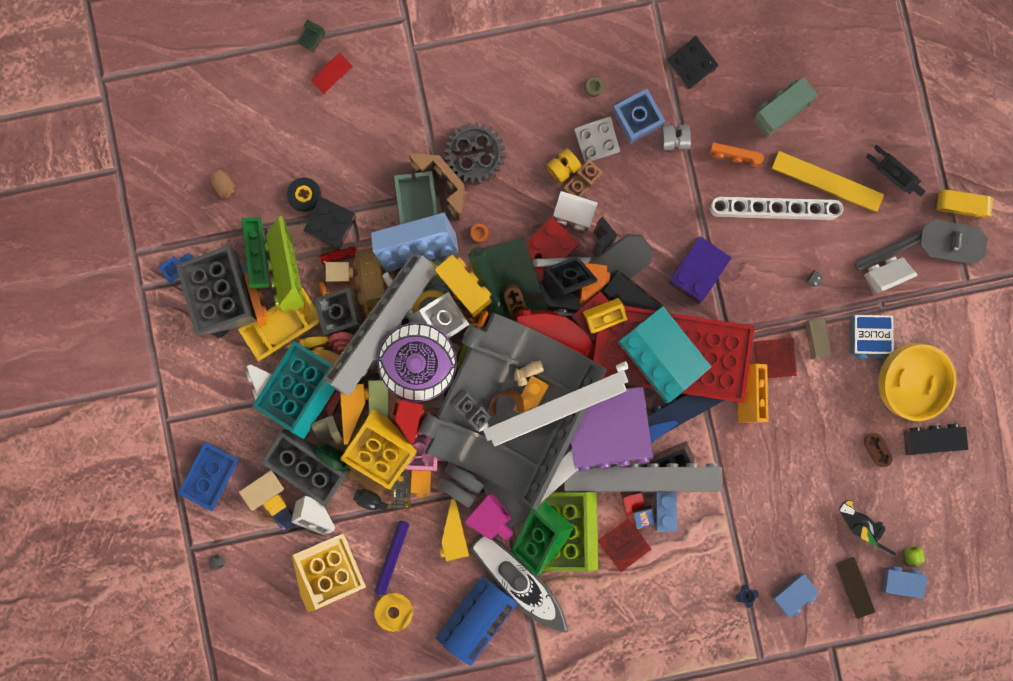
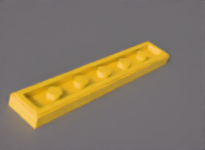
M778 151L771 170L873 212H878L884 197L883 193L781 151Z

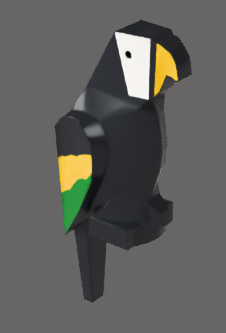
M851 500L842 502L838 510L853 534L878 548L896 555V552L877 542L885 532L883 522L875 523L867 515L856 512L855 507L852 505L854 502Z

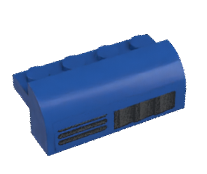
M481 576L435 639L458 659L472 666L518 603L488 579Z

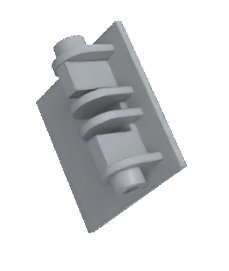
M611 116L574 128V134L576 139H578L584 163L588 160L594 161L620 152Z

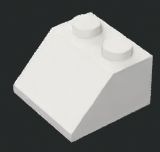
M561 191L553 218L562 226L569 224L574 226L575 230L589 231L598 203Z
M896 257L886 260V265L882 267L877 264L868 268L869 272L864 274L872 294L876 295L916 277L917 273L903 257L898 260Z
M449 292L410 316L414 323L421 322L433 325L443 331L448 338L469 325Z

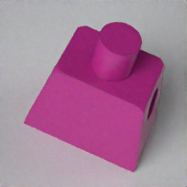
M494 493L488 495L465 521L467 525L490 540L499 534L507 541L514 534L506 526L511 521L512 516Z

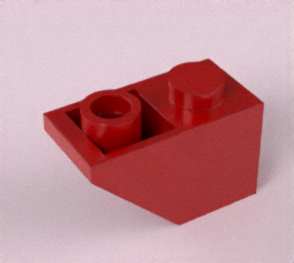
M395 397L391 417L402 435L410 443H414L415 438L419 435L418 423L419 419L423 417V405L419 402Z

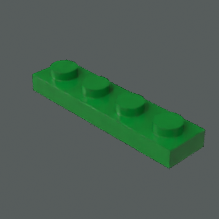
M261 217L242 218L249 288L269 287Z

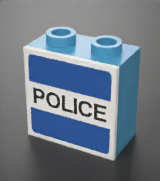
M854 315L850 317V355H856L858 359H867L868 355H875V359H886L894 351L893 316Z

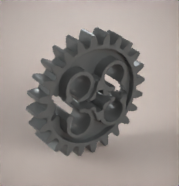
M477 122L474 127H471V124L468 123L467 129L461 125L460 132L454 130L455 137L449 135L451 142H445L449 149H445L444 153L449 156L444 157V160L450 161L447 165L450 168L453 167L452 171L458 173L457 177L459 179L464 177V183L471 179L472 185L475 180H478L479 184H481L482 178L488 182L489 175L495 177L494 170L501 171L498 165H504V161L500 158H504L505 153L500 151L505 150V146H499L503 140L496 139L498 132L491 134L492 127L485 130V124L478 128ZM479 139L487 141L486 146L488 149L495 143L493 151L497 156L490 152L488 157L491 159V163L488 165L481 163V159L485 157V152H483L484 146L477 144ZM462 142H466L469 145L464 150L465 160L472 162V166L468 169L462 166V158L454 164L456 156L452 151L461 154L458 145ZM472 150H476L477 157L473 156Z

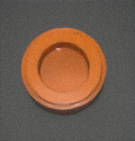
M479 223L471 227L470 237L475 243H483L488 239L489 231L485 225Z

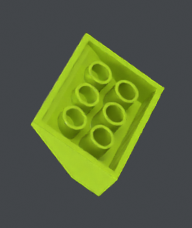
M279 216L266 234L267 242H264L266 253L270 254V259L267 260L269 270L273 271L274 277H271L273 289L276 288L277 295H274L275 304L280 306L282 312L303 308L305 304L292 237L283 217Z
M597 492L551 493L540 505L548 503L574 528L566 543L543 571L598 570Z

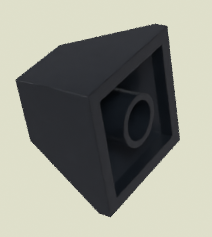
M578 256L544 268L543 286L553 297L567 294L597 282V278Z

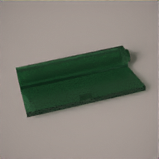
M525 237L483 248L478 246L470 250L468 258L475 276L479 279L477 284L481 288L485 286L491 293L489 298L492 302L485 307L489 320L493 312L511 319L503 295L504 288L510 284H515L520 288L526 309H531V311H548ZM510 291L513 302L517 301L514 291ZM516 307V308H514L513 314H514V313H519V310H521V309H523V308H522V307Z

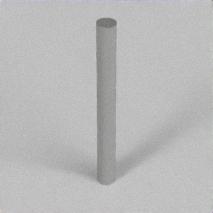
M596 257L579 258L583 263H589ZM570 258L534 259L533 265L535 267L551 266Z

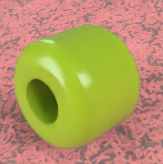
M911 546L904 550L905 561L908 565L918 567L925 561L922 547Z

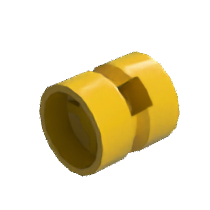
M566 148L558 154V159L553 158L546 164V167L551 175L562 184L569 178L570 173L574 174L582 165L577 157Z

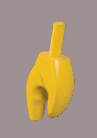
M309 337L301 339L298 344L307 349H313L314 347L325 345V343L329 342V337Z

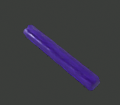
M399 521L375 588L376 594L382 596L386 594L410 526L405 521Z

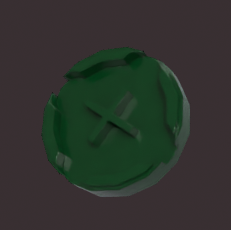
M318 443L313 450L321 462L335 470L346 471L350 466L340 460L343 453L329 444L322 446V443Z

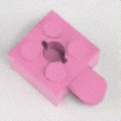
M419 431V435L415 438L414 443H410L417 452L405 469L438 471V461L445 460L425 454L431 437Z

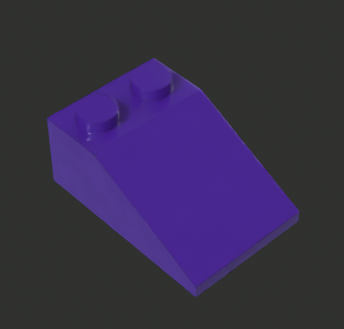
M700 236L668 283L700 304L732 257Z

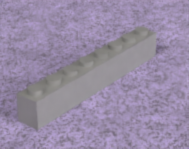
M413 252L323 380L342 394L349 396L356 389L361 377L367 373L371 363L377 359L385 338L401 325L404 316L410 312L416 299L422 295L428 282L434 278L437 267L423 255Z
M674 463L666 464L667 467H659V464H647V467H639V464H630L628 467L610 464V468L598 469V466L590 467L591 470L579 472L578 469L565 481V491L723 492L722 467H718L717 463H706V467H698L696 463H688L686 467H678V464Z

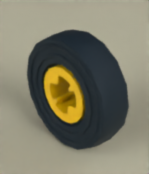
M305 177L294 180L287 191V198L291 206L303 212L313 210L321 196L318 184L311 178ZM302 190L309 192L308 198L299 197Z

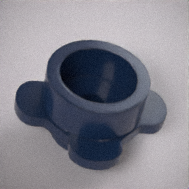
M742 585L740 593L736 595V601L742 602L746 607L750 608L759 595L758 591L750 589L748 585Z

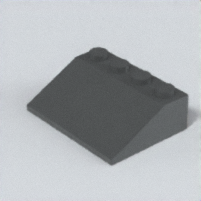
M230 245L176 265L196 336L234 329L257 321L237 251Z

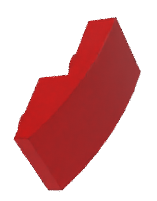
M338 53L311 81L325 94L353 65L341 53Z

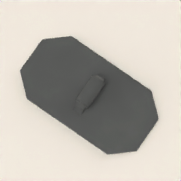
M934 219L923 226L920 246L929 257L974 265L985 257L987 237L979 227Z
M626 234L589 263L606 265L607 272H610V279L617 270L621 271L628 278H632L651 263L653 249L642 235Z

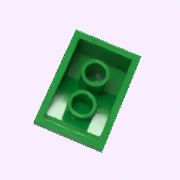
M548 503L541 504L537 510L531 509L511 551L536 576H539L566 543L574 527Z

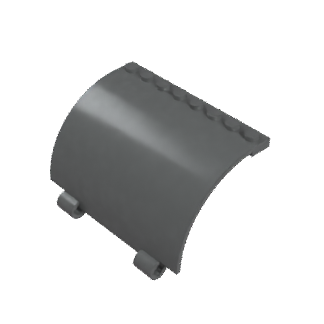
M493 312L485 330L473 324L469 325L461 341L470 347L438 414L435 415L427 412L419 427V431L431 437L425 454L470 470L501 486L520 498L529 507L537 510L587 408L494 446L492 440L487 441L484 431L479 432L475 430L450 403L462 390H465L491 416L489 404L493 396L507 388L514 389L520 395L522 394L526 385L518 386L517 381H514V372L516 368L519 370L532 361L541 360L544 372L533 376L550 385L539 406L602 380L607 369L572 348L534 329ZM499 396L496 402V415L491 416L487 421L489 427L519 415V413L513 410L516 404L510 397Z

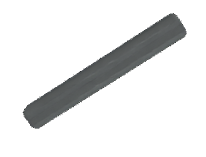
M922 231L856 261V269L861 271L920 243Z

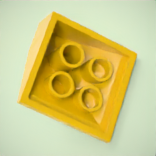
M372 409L340 460L390 490L417 451L388 418Z
M344 534L292 555L300 595L307 612L319 609L366 587Z

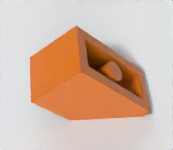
M584 263L597 278V282L580 288L578 305L586 303L609 283L610 272H607L606 265Z

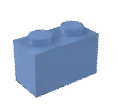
M654 492L655 531H677L676 492Z
M891 566L890 569L884 568L881 592L924 599L927 575L921 574L922 570L916 569L904 572L902 567Z
M800 573L771 598L786 616L790 617L792 615L795 617L802 611L801 607L806 603L809 605L816 600L817 597L815 595L819 591L805 574Z

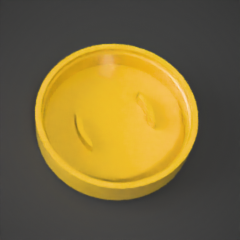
M909 343L900 346L886 358L881 367L878 380L879 393L885 406L899 417L912 421L932 419L946 409L954 396L956 372L953 363L942 350L931 345Z

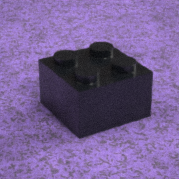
M320 196L303 231L305 234L340 250L357 216L354 212Z

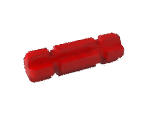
M355 246L347 247L348 249L346 250L343 248L332 251L330 254H321V263L326 265V262H337L348 259V257H356L358 255Z

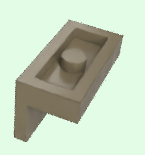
M825 318L805 321L811 358L832 356Z
M333 416L311 424L320 443L325 444L334 440L340 451L347 449V445H344L343 434Z

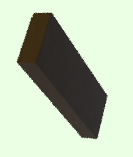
M855 557L835 563L856 619L875 613Z

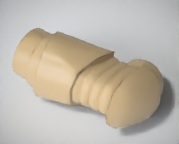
M541 360L532 361L519 370L516 368L514 381H517L519 387L527 385L526 377L544 372Z

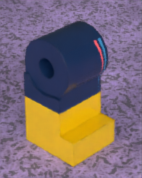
M277 494L263 504L284 533L297 525L291 522L292 512L280 494Z

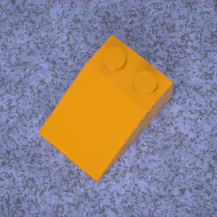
M357 384L356 389L349 396L341 393L344 445H349L356 435L368 406L369 388L364 384Z

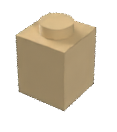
M326 262L327 284H349L350 279L354 278V268L350 267L349 262Z

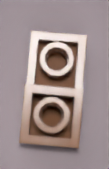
M588 160L562 191L582 197L603 171Z

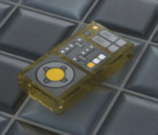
M404 470L391 487V509H410L411 471Z

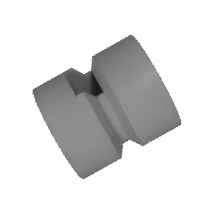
M689 124L678 125L677 128H674L673 125H662V149L674 150L675 147H678V149H690L691 133Z

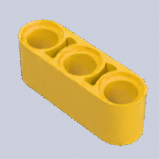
M939 190L936 210L990 218L994 198L952 190Z

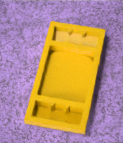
M303 288L302 293L305 307L282 312L280 306L275 305L267 310L268 317H265L266 325L258 326V322L255 321L238 329L258 362L278 352L287 344L320 324L317 309Z

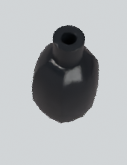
M357 489L353 497L358 506L368 510H377L379 508L386 511L388 507L387 503L381 501L379 495L367 489Z

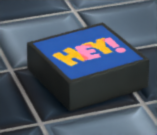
M651 505L632 510L637 529L656 525Z

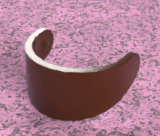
M511 388L504 389L493 396L489 404L490 414L495 416L497 399L501 395L508 396L515 402L518 412L520 414L524 412L521 395Z

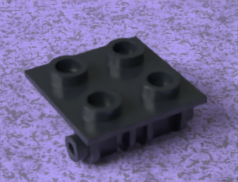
M694 36L667 59L689 89L709 73L714 72L716 67L719 66L697 36Z

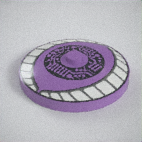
M408 323L396 328L385 338L378 353V370L383 383L393 394L404 400L421 402L439 396L451 384L456 373L457 355L451 340L443 331L427 323Z

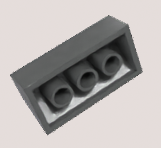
M284 429L280 432L261 463L323 506H326L351 470L348 468L346 471H338L327 466L314 454L315 445Z

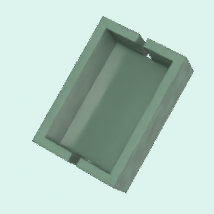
M804 77L801 80L795 79L784 90L785 92L779 91L773 96L770 104L765 102L755 112L756 116L753 121L766 137H769L804 110L818 96Z
M432 171L415 173L416 181L412 180L411 174L394 176L400 225L438 214Z

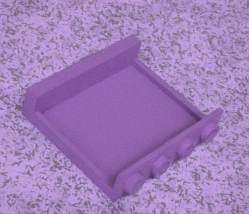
M643 387L626 389V392L587 408L571 441L575 469L583 472L591 470L590 467L598 466V469L610 468V464H618L621 467L630 465L629 462L637 461L638 464L649 463V459H653Z

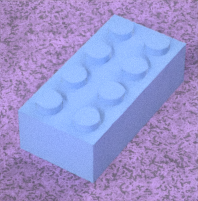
M445 213L371 233L373 252L385 272L402 268L413 252L423 255L428 261L458 253L456 233Z

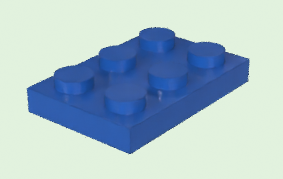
M204 442L178 494L210 511H214L240 459Z

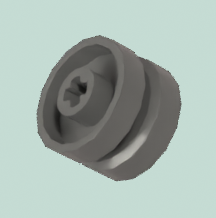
M449 462L444 472L453 479L449 481L444 477H439L434 485L470 508L475 499L466 492L467 489L474 493H480L484 485L474 479L475 476L463 468H457Z

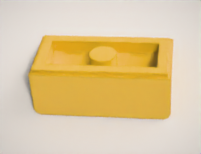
M619 298L583 312L591 334L627 320L623 303Z

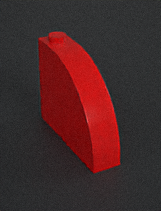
M521 309L519 313H514L516 322L534 329L593 360L595 347L591 339L582 328L568 317L556 312L544 310L531 311V309Z

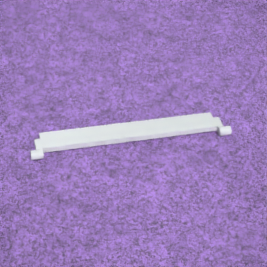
M626 361L616 365L618 373L489 427L488 422H486L479 432L484 431L487 441L492 440L493 445L497 446L626 392L624 384L628 382L624 370L628 369V364Z

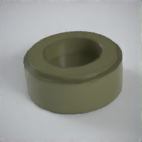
M590 77L585 83L586 93L592 97L599 96L604 88L603 81L598 77Z

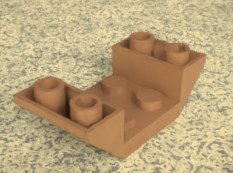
M410 154L411 162L409 164L414 173L427 172L434 169L435 174L440 180L443 178L446 180V186L452 193L446 199L447 211L453 218L457 217L461 220L463 218L465 195L462 181L439 155Z

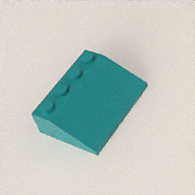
M663 306L617 342L665 403L671 402L711 368L710 364Z
M293 341L252 407L304 439L311 428V424L316 421L335 390L334 387L323 380L333 364Z

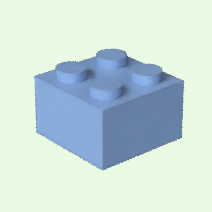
M648 89L614 105L612 109L630 144L661 128L665 123Z

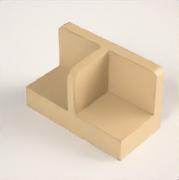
M269 471L239 491L251 511L284 490L274 471Z

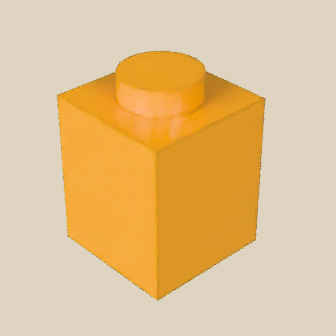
M412 470L411 493H415V497L426 498L427 494H431L432 471Z

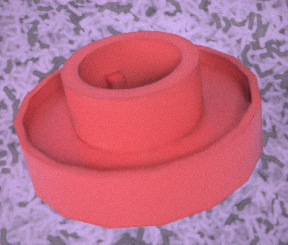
M348 332L335 333L329 337V347L341 355L354 335Z

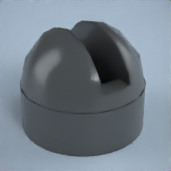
M813 270L806 283L813 287L819 286L823 281V277L819 272Z
M217 554L209 559L211 571L218 570L226 565L221 555Z

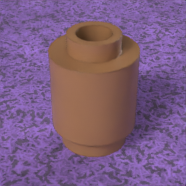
M221 169L209 177L211 185L221 198L226 197L228 199L236 193V185L228 174Z

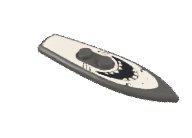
M482 534L477 536L469 547L470 551L499 588L518 603L516 606L538 623L553 630L568 632L561 606L546 583L539 576H536L496 538L490 540Z

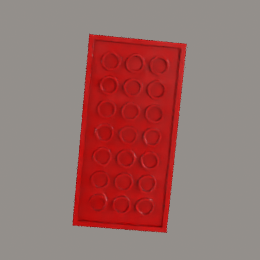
M624 306L627 316L626 321L597 332L593 361L607 369L602 379L618 373L616 365L626 361L628 369L624 371L628 382L624 385L654 389L617 342L656 311ZM669 313L711 366L709 370L681 394L744 403L755 326Z

